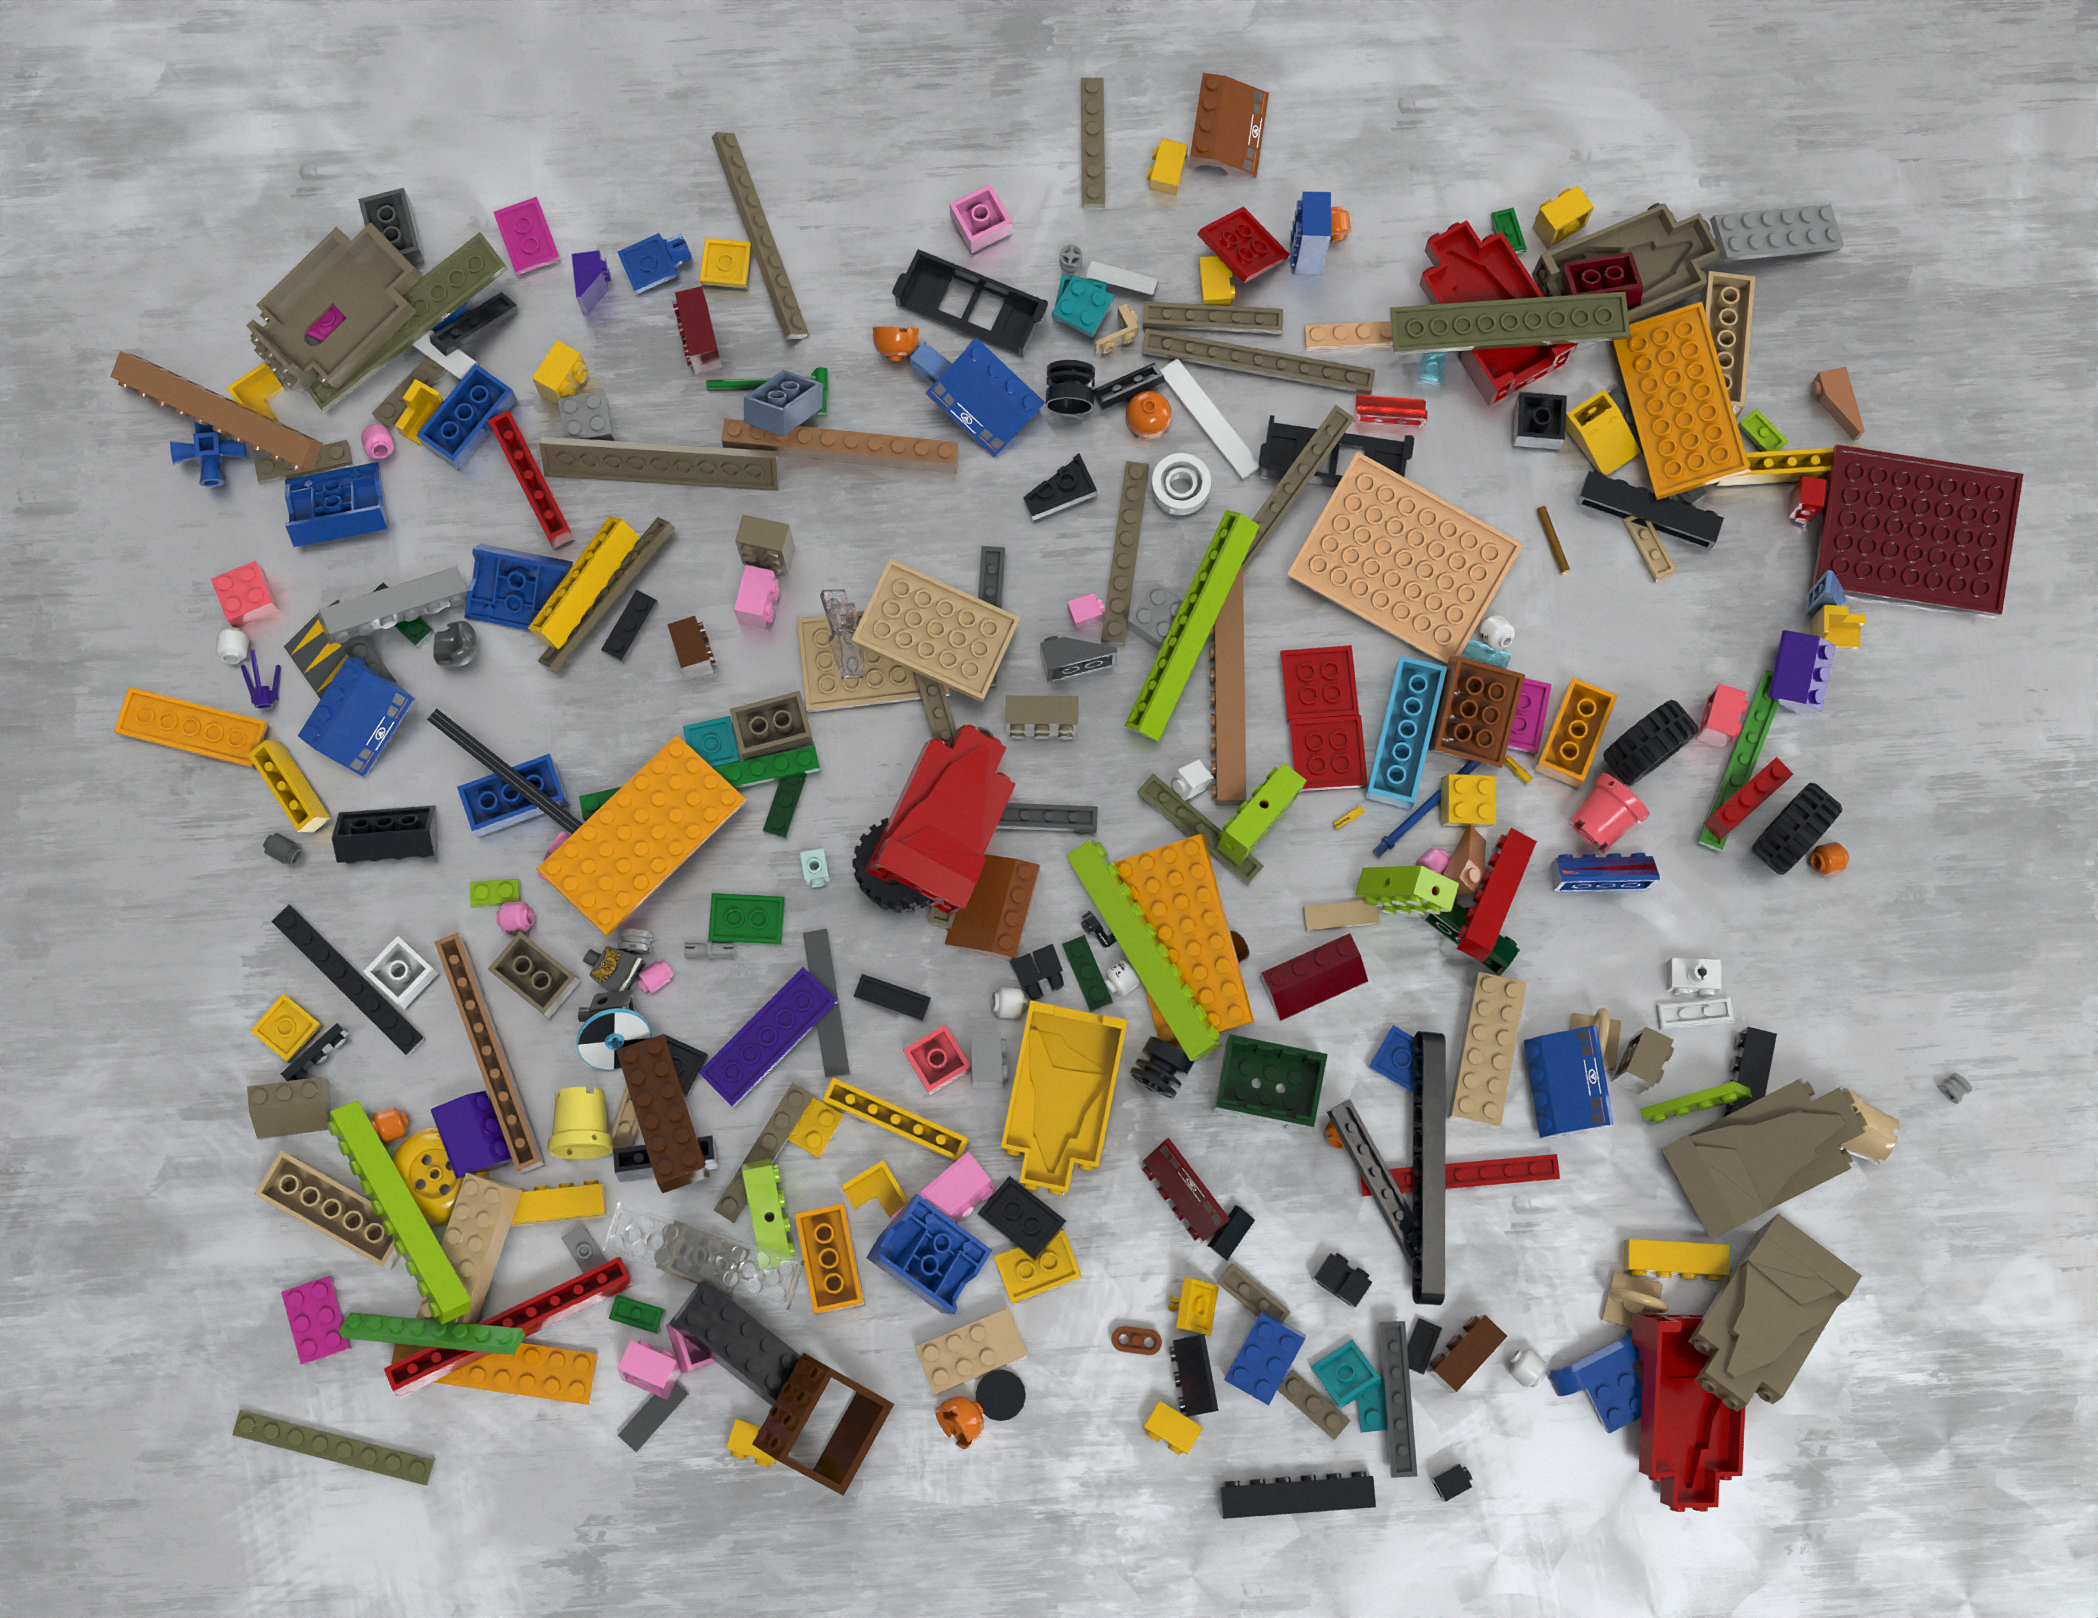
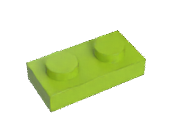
M1757 408L1738 424V427L1763 452L1780 451L1789 442Z
M519 879L470 882V906L472 908L502 906L506 902H521Z

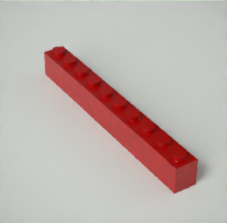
M619 1256L482 1321L478 1325L521 1328L525 1337H528L632 1287L633 1284ZM428 1347L384 1368L393 1392L400 1398L492 1353Z

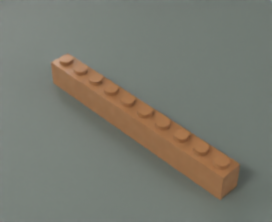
M124 351L119 352L110 376L119 381V386L130 390L135 388L138 390V395L149 399L152 396L156 398L157 404L169 408L171 405L175 407L174 412L187 417L190 414L194 416L193 421L203 425L209 423L213 425L212 430L222 434L228 432L232 434L231 439L244 444L247 441L251 443L250 447L263 453L266 450L270 452V457L282 462L285 459L290 462L289 466L300 471H303V468L314 469L323 442L142 357Z
M724 418L721 439L723 448L777 451V456L957 474L959 458L958 442L797 426L785 436H777L772 432L757 429L752 425L744 423V420Z
M1242 568L1239 569L1209 633V636H1214V645H1210L1209 656L1210 659H1214V668H1210V682H1214V691H1210V705L1215 706V714L1210 715V728H1215V737H1211L1210 746L1211 751H1215V760H1211V775H1215V784H1211V798H1216V806H1241L1246 801Z
M458 932L434 941L516 1171L522 1174L545 1165L465 941Z

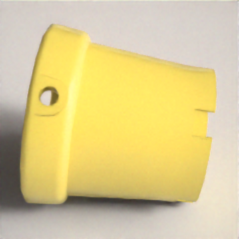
M570 1087L559 1090L560 1094L556 1092L552 1136L548 1140V1153L557 1158L573 1160L594 1159L611 1154L614 1146L613 1139L608 1131L604 1090L594 1088V1094L586 1091V1087Z

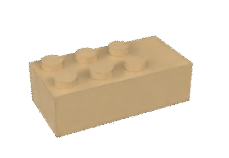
M1009 1307L915 1347L934 1395H938L1028 1356Z

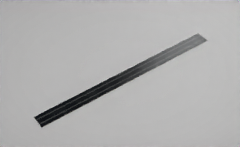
M436 708L427 720L569 833L573 834L583 825V823L555 801L553 802L550 797Z

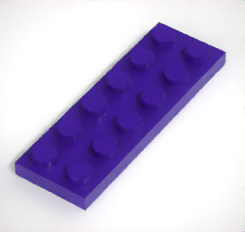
M802 967L698 1073L734 1108L838 1001Z

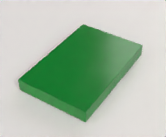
M712 893L708 941H712V943L782 946L785 897Z

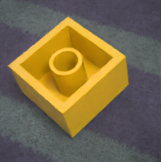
M1578 185L1573 189L1567 188L1558 195V198L1553 201L1549 199L1539 207L1540 210L1535 217L1536 220L1532 229L1546 248L1550 249L1584 228L1594 206Z
M556 340L533 375L532 380L540 396L558 405V398L575 395L578 385L583 384L586 380L588 369L580 352Z
M1448 774L1441 777L1442 826L1471 825L1472 827H1489L1496 824V776Z

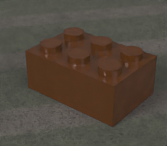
M1486 1315L1471 1317L1463 1325L1462 1328L1465 1331L1462 1335L1458 1334L1452 1337L1445 1345L1448 1350L1444 1354L1438 1353L1428 1364L1431 1368L1427 1373L1449 1394L1457 1392L1507 1337Z

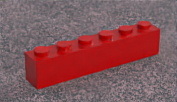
M508 410L489 419L488 422L552 548L554 549L573 540L574 537L510 411Z
M1510 828L1506 835H1500L1495 845L1498 851L1497 853L1493 852L1488 861V865L1491 866L1490 870L1485 871L1480 882L1483 884L1482 889L1478 888L1472 901L1476 903L1474 907L1471 906L1465 916V920L1468 922L1466 926L1463 925L1457 935L1460 941L1456 949L1481 962H1484L1492 952L1537 843L1536 840L1513 828Z

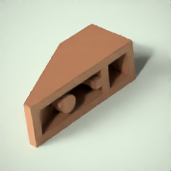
M1842 367L1819 372L1812 382L1813 393L1817 395L1819 403L1854 441L1858 440L1865 430L1847 368Z
M1471 825L1467 826L1443 873V876L1459 883L1456 897L1475 893L1484 876L1486 840Z

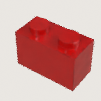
M1803 476L1791 491L1788 518L1795 519L1798 523L1812 522L1824 507L1827 480Z

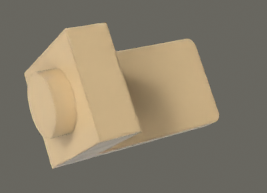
M1127 304L1118 307L1117 314L1124 329L1094 343L1096 354L1101 352L1108 353L1115 346L1121 343L1128 344L1138 336L1137 315L1133 309L1129 310Z

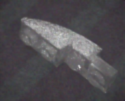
M823 589L820 597L832 632L829 642L841 679L864 678V649L850 643L859 624L855 604L849 603L845 589Z

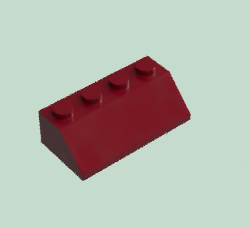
M1350 933L1262 972L1259 977L1279 1021L1368 982L1360 952Z

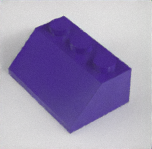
M1783 630L1768 698L1798 714L1822 713L1836 645L1819 636Z
M486 1090L466 1094L430 1110L456 1179L465 1177L466 1173L475 1174L495 1170L512 1159Z

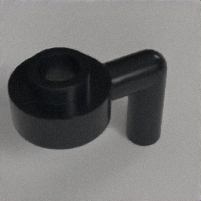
M1091 911L1081 916L1083 922L1080 924L1088 935L1092 933L1096 936L1104 948L1110 947L1117 941L1113 933L1108 936L1105 934L1102 925Z

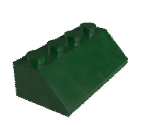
M1455 897L1451 912H1440V914L1425 912L1421 919L1458 946L1460 939L1457 938L1461 927L1463 925L1466 926L1468 922L1465 920V916L1469 907L1463 908L1457 903L1458 900ZM1499 934L1492 952L1484 962H1479L1497 976H1501L1520 949L1516 947L1517 943L1507 936L1504 938Z

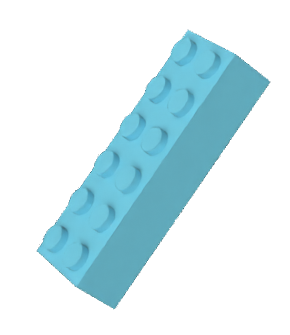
M1404 656L1399 657L1364 798L1410 810L1413 808L1447 667Z

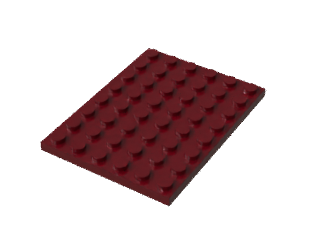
M1834 445L1813 586L1827 570H1831L1843 587V591L2002 615L2024 474L1844 445Z

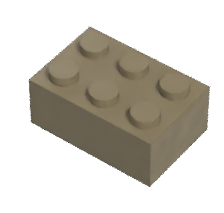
M742 514L735 540L742 564L772 570L774 574L789 573L795 550L789 524Z
M800 691L730 709L743 760L754 759L814 743Z
M1006 695V736H1010L1012 739H1024L1025 736H1034L1035 739L1040 740L1048 739L1049 736H1058L1062 740L1073 739V736H1078V696Z
M520 931L488 968L493 975L547 1019L553 1015L580 983V980Z
M1648 1027L1639 1031L1631 1037L1611 1082L1637 1094L1645 1090L1648 1091L1650 1087H1654L1655 1083L1659 1084L1664 1074V1070L1661 1068L1664 1062H1668L1673 1054L1674 1048L1671 1045L1674 1039Z

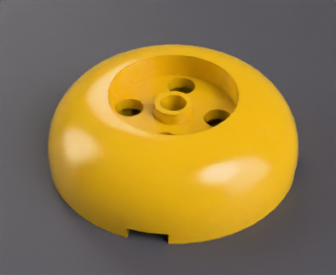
M430 1127L408 1137L399 1146L392 1161L428 1225L447 1226L464 1177L456 1179L453 1170L447 1169L446 1164L449 1159L437 1127ZM426 1155L432 1157L430 1165H424L422 1162ZM439 1171V1177L437 1179L432 1178L433 1173ZM489 1171L475 1173L489 1178ZM420 1179L426 1182V1186L422 1190L416 1188V1184ZM449 1185L450 1192L447 1195H442L440 1192L441 1186Z

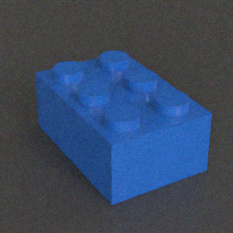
M1261 1309L1229 1367L1224 1380L1269 1405L1305 1341L1306 1334Z

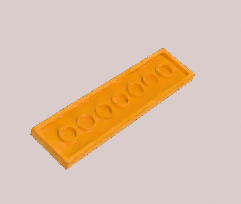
M395 1343L391 1365L428 1347ZM521 1343L514 1355L492 1353L433 1382L590 1405L598 1354Z

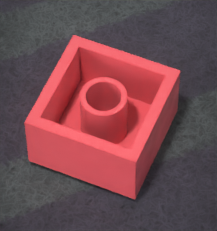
M256 561L211 578L226 620L232 627H241L279 611L264 570Z
M1719 683L1708 695L1696 740L1720 748H1724L1729 742L1732 743L1734 737H1738L1741 731L1742 723L1739 722L1741 714H1745L1748 706V701L1745 700L1747 692Z
M946 1024L903 1049L906 1058L929 1096L972 1071L971 1065Z

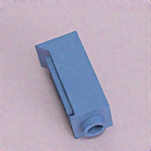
M926 341L921 346L918 345L910 354L911 367L932 384L952 364L931 346L927 347Z

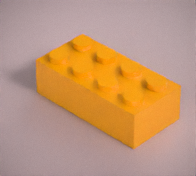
M1572 678L1566 687L1534 771L1579 788L1586 778L1618 695Z
M845 1204L796 1213V1225L813 1313L819 1315L865 1305Z

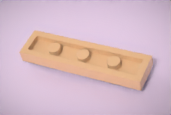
M1390 321L1305 325L1304 327L1306 351L1393 346Z

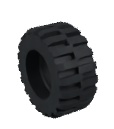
M1671 699L1650 712L1612 743L1603 753L1604 760L1624 784L1631 786L1667 761L1693 739L1698 733V726L1677 701Z
M1810 782L1759 836L1751 847L1752 852L1777 874H1786L1838 818L1843 810L1841 804L1818 784Z
M885 818L881 820L882 824L877 827L873 824L869 827L871 832L868 835L863 833L860 837L862 843L860 846L856 845L854 850L856 858L852 859V867L856 871L854 876L865 895L880 908L885 910L891 909L895 913H901V910H905L907 913L914 912V908L917 906L921 909L928 906L926 901L930 898L904 884L891 885L865 872L889 820Z

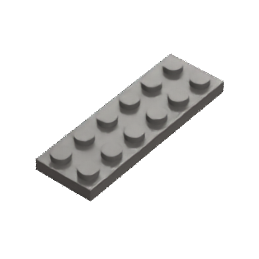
M1831 204L1714 215L1710 219L1723 262L1835 251L1844 247Z

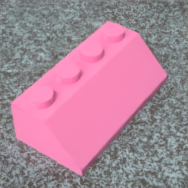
M968 1151L919 1192L918 1195L956 1222L961 1217L968 1216L974 1210V1206L981 1200L988 1199L993 1194L996 1186ZM905 1205L892 1215L891 1218L894 1219Z

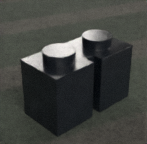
M1330 1253L1312 1280L1354 1309L1372 1284V1281L1368 1279L1370 1275L1359 1267L1356 1270L1347 1265L1349 1261L1339 1253H1336L1335 1256Z

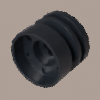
M1059 360L1050 363L1047 366L1046 384L1049 387L1046 389L1045 407L1051 412L1062 415H1081L1091 412L1094 409V390L1092 388L1095 386V367L1092 364L1079 360Z
M1150 1036L1142 1050L1150 1060L1137 1059L1135 1063L1141 1069L1132 1067L1129 1074L1147 1090L1157 1095L1174 1099L1177 1092L1172 1087L1180 1089L1182 1085L1174 1075L1187 1077L1195 1061H1190L1186 1053L1175 1046Z

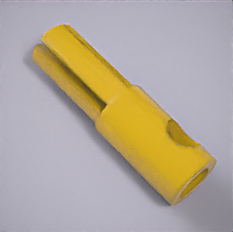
M1510 756L1504 758V763L1525 784L1531 781L1533 777Z
M1359 805L1354 810L1349 811L1346 815L1333 822V826L1337 825L1334 828L1338 830L1345 824L1365 813L1364 809Z

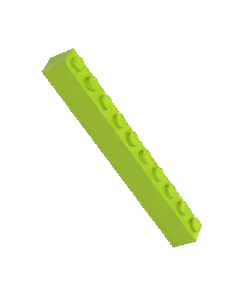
M1230 510L1225 511L1124 725L1143 737L1159 741L1180 694L1205 645V641L1235 581L1236 575L1245 560L1250 545L1256 536L1260 525L1242 513Z
M1087 840L1066 855L1067 859L1189 1060H1201L1222 1045L1218 1040L1220 1038L1218 1031L1207 1022V1013L1201 1005L1196 1004L1193 999L1195 996L1193 990L1188 984H1184L1180 978L1182 973L1175 963L1172 964L1169 960V951L1165 945L1158 942L1155 937L1157 935L1155 928L1151 923L1145 921L1142 916L1144 915L1142 907L1137 902L1134 903L1130 896L1132 894L1131 889L1125 882L1122 883L1118 876L1120 874L1118 868L1107 859L1106 848L1100 842Z
M354 1101L330 1111V1119L327 1122L328 1130L332 1136L336 1135L342 1155H347L349 1158L350 1169L353 1175L359 1176L363 1193L370 1196L374 1213L380 1215L383 1219L382 1224L388 1236L392 1235L397 1254L399 1256L403 1255L406 1260L407 1272L410 1276L416 1278L418 1291L422 1297L426 1296L431 1315L434 1318L437 1317L442 1325L469 1313L471 1306L469 1295L359 1101Z

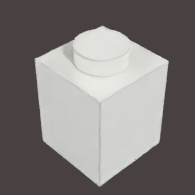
M1198 759L1178 769L1170 784L1175 792L1185 801L1205 791L1213 776Z

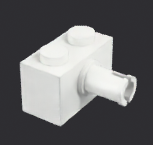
M1671 958L1667 961V991H1674L1675 995H1689V992H1699V996H1714V993L1721 990V960Z

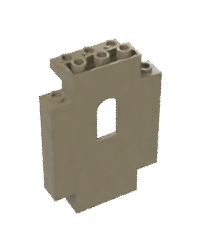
M371 222L352 241L335 227L256 305L262 311L260 316L267 324L263 327L255 320H252L246 325L252 332L250 335L252 339L250 341L256 346L254 351L263 360L267 358L271 362L268 366L277 375L281 373L284 376L283 383L292 391L297 389L304 393L318 379L325 386L330 384L334 388L339 389L417 312L403 295L423 275ZM335 305L346 319L321 344L317 346L308 345L306 342L308 330Z

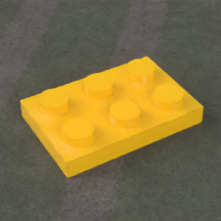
M1064 1230L1060 1231L1036 1261L1018 1247L994 1256L1011 1304L1082 1278Z

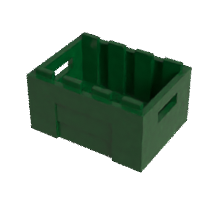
M1229 1034L1226 1041L1213 1113L1234 1118L1241 1116L1285 1125L1287 1129L1310 1133L1315 1126L1328 1054ZM1254 1079L1260 1080L1261 1086L1259 1088L1252 1086ZM1278 1084H1283L1285 1086V1091L1283 1093H1278L1276 1091V1086Z

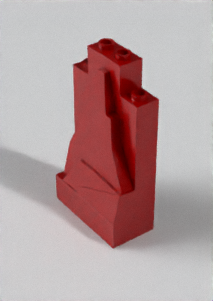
M1466 220L1462 223L1456 222L1452 224L1446 232L1442 234L1436 233L1427 240L1425 253L1434 266L1429 267L1422 273L1419 285L1432 305L1544 297L1502 232L1496 235L1490 234L1481 242ZM1575 343L1463 350L1461 360L1475 386L1490 407L1566 365L1576 345Z
M963 725L958 728L949 747H947V743L936 738L925 742L865 872L884 882L894 879L930 898V906L950 916L964 910L985 863L984 853L1016 783L1010 781V777L1006 774L995 773L1007 747L1002 745L999 739L981 734L980 730L973 725Z
M1633 1314L1632 1345L1638 1346L1643 1372L1639 1472L1647 1475L1649 1480L1661 1481L1660 1503L1669 1506L1671 1511L1685 1512L1686 1508H1692L1695 1511L1706 1512L1708 1508L1718 1507L1720 1480H1732V1476H1742L1745 1407L1738 1412L1728 1408L1720 1398L1704 1390L1701 1384L1695 1380L1709 1357L1697 1351L1688 1340L1705 1314Z

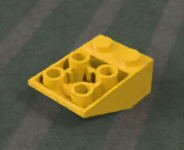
M1605 389L1566 413L1565 429L1598 472L1608 476L1641 454V450L1620 409Z

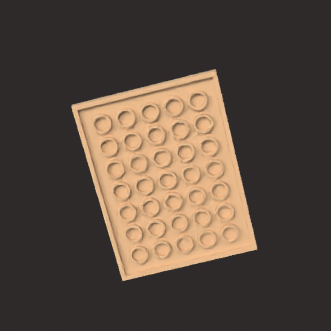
M1357 451L1289 569L1287 576L1447 666L1449 657L1460 656L1524 544Z

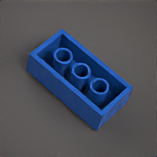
M1302 192L1301 200H1297L1292 230L1290 232V244H1292L1290 266H1294V274L1322 275L1331 239V192Z
M475 363L417 433V437L424 447L459 471L492 431L488 420L508 411L517 398L510 387Z
M550 754L512 767L550 797L553 802H556L561 807L569 805L557 767ZM495 773L457 787L471 830L477 838L544 814L542 810Z

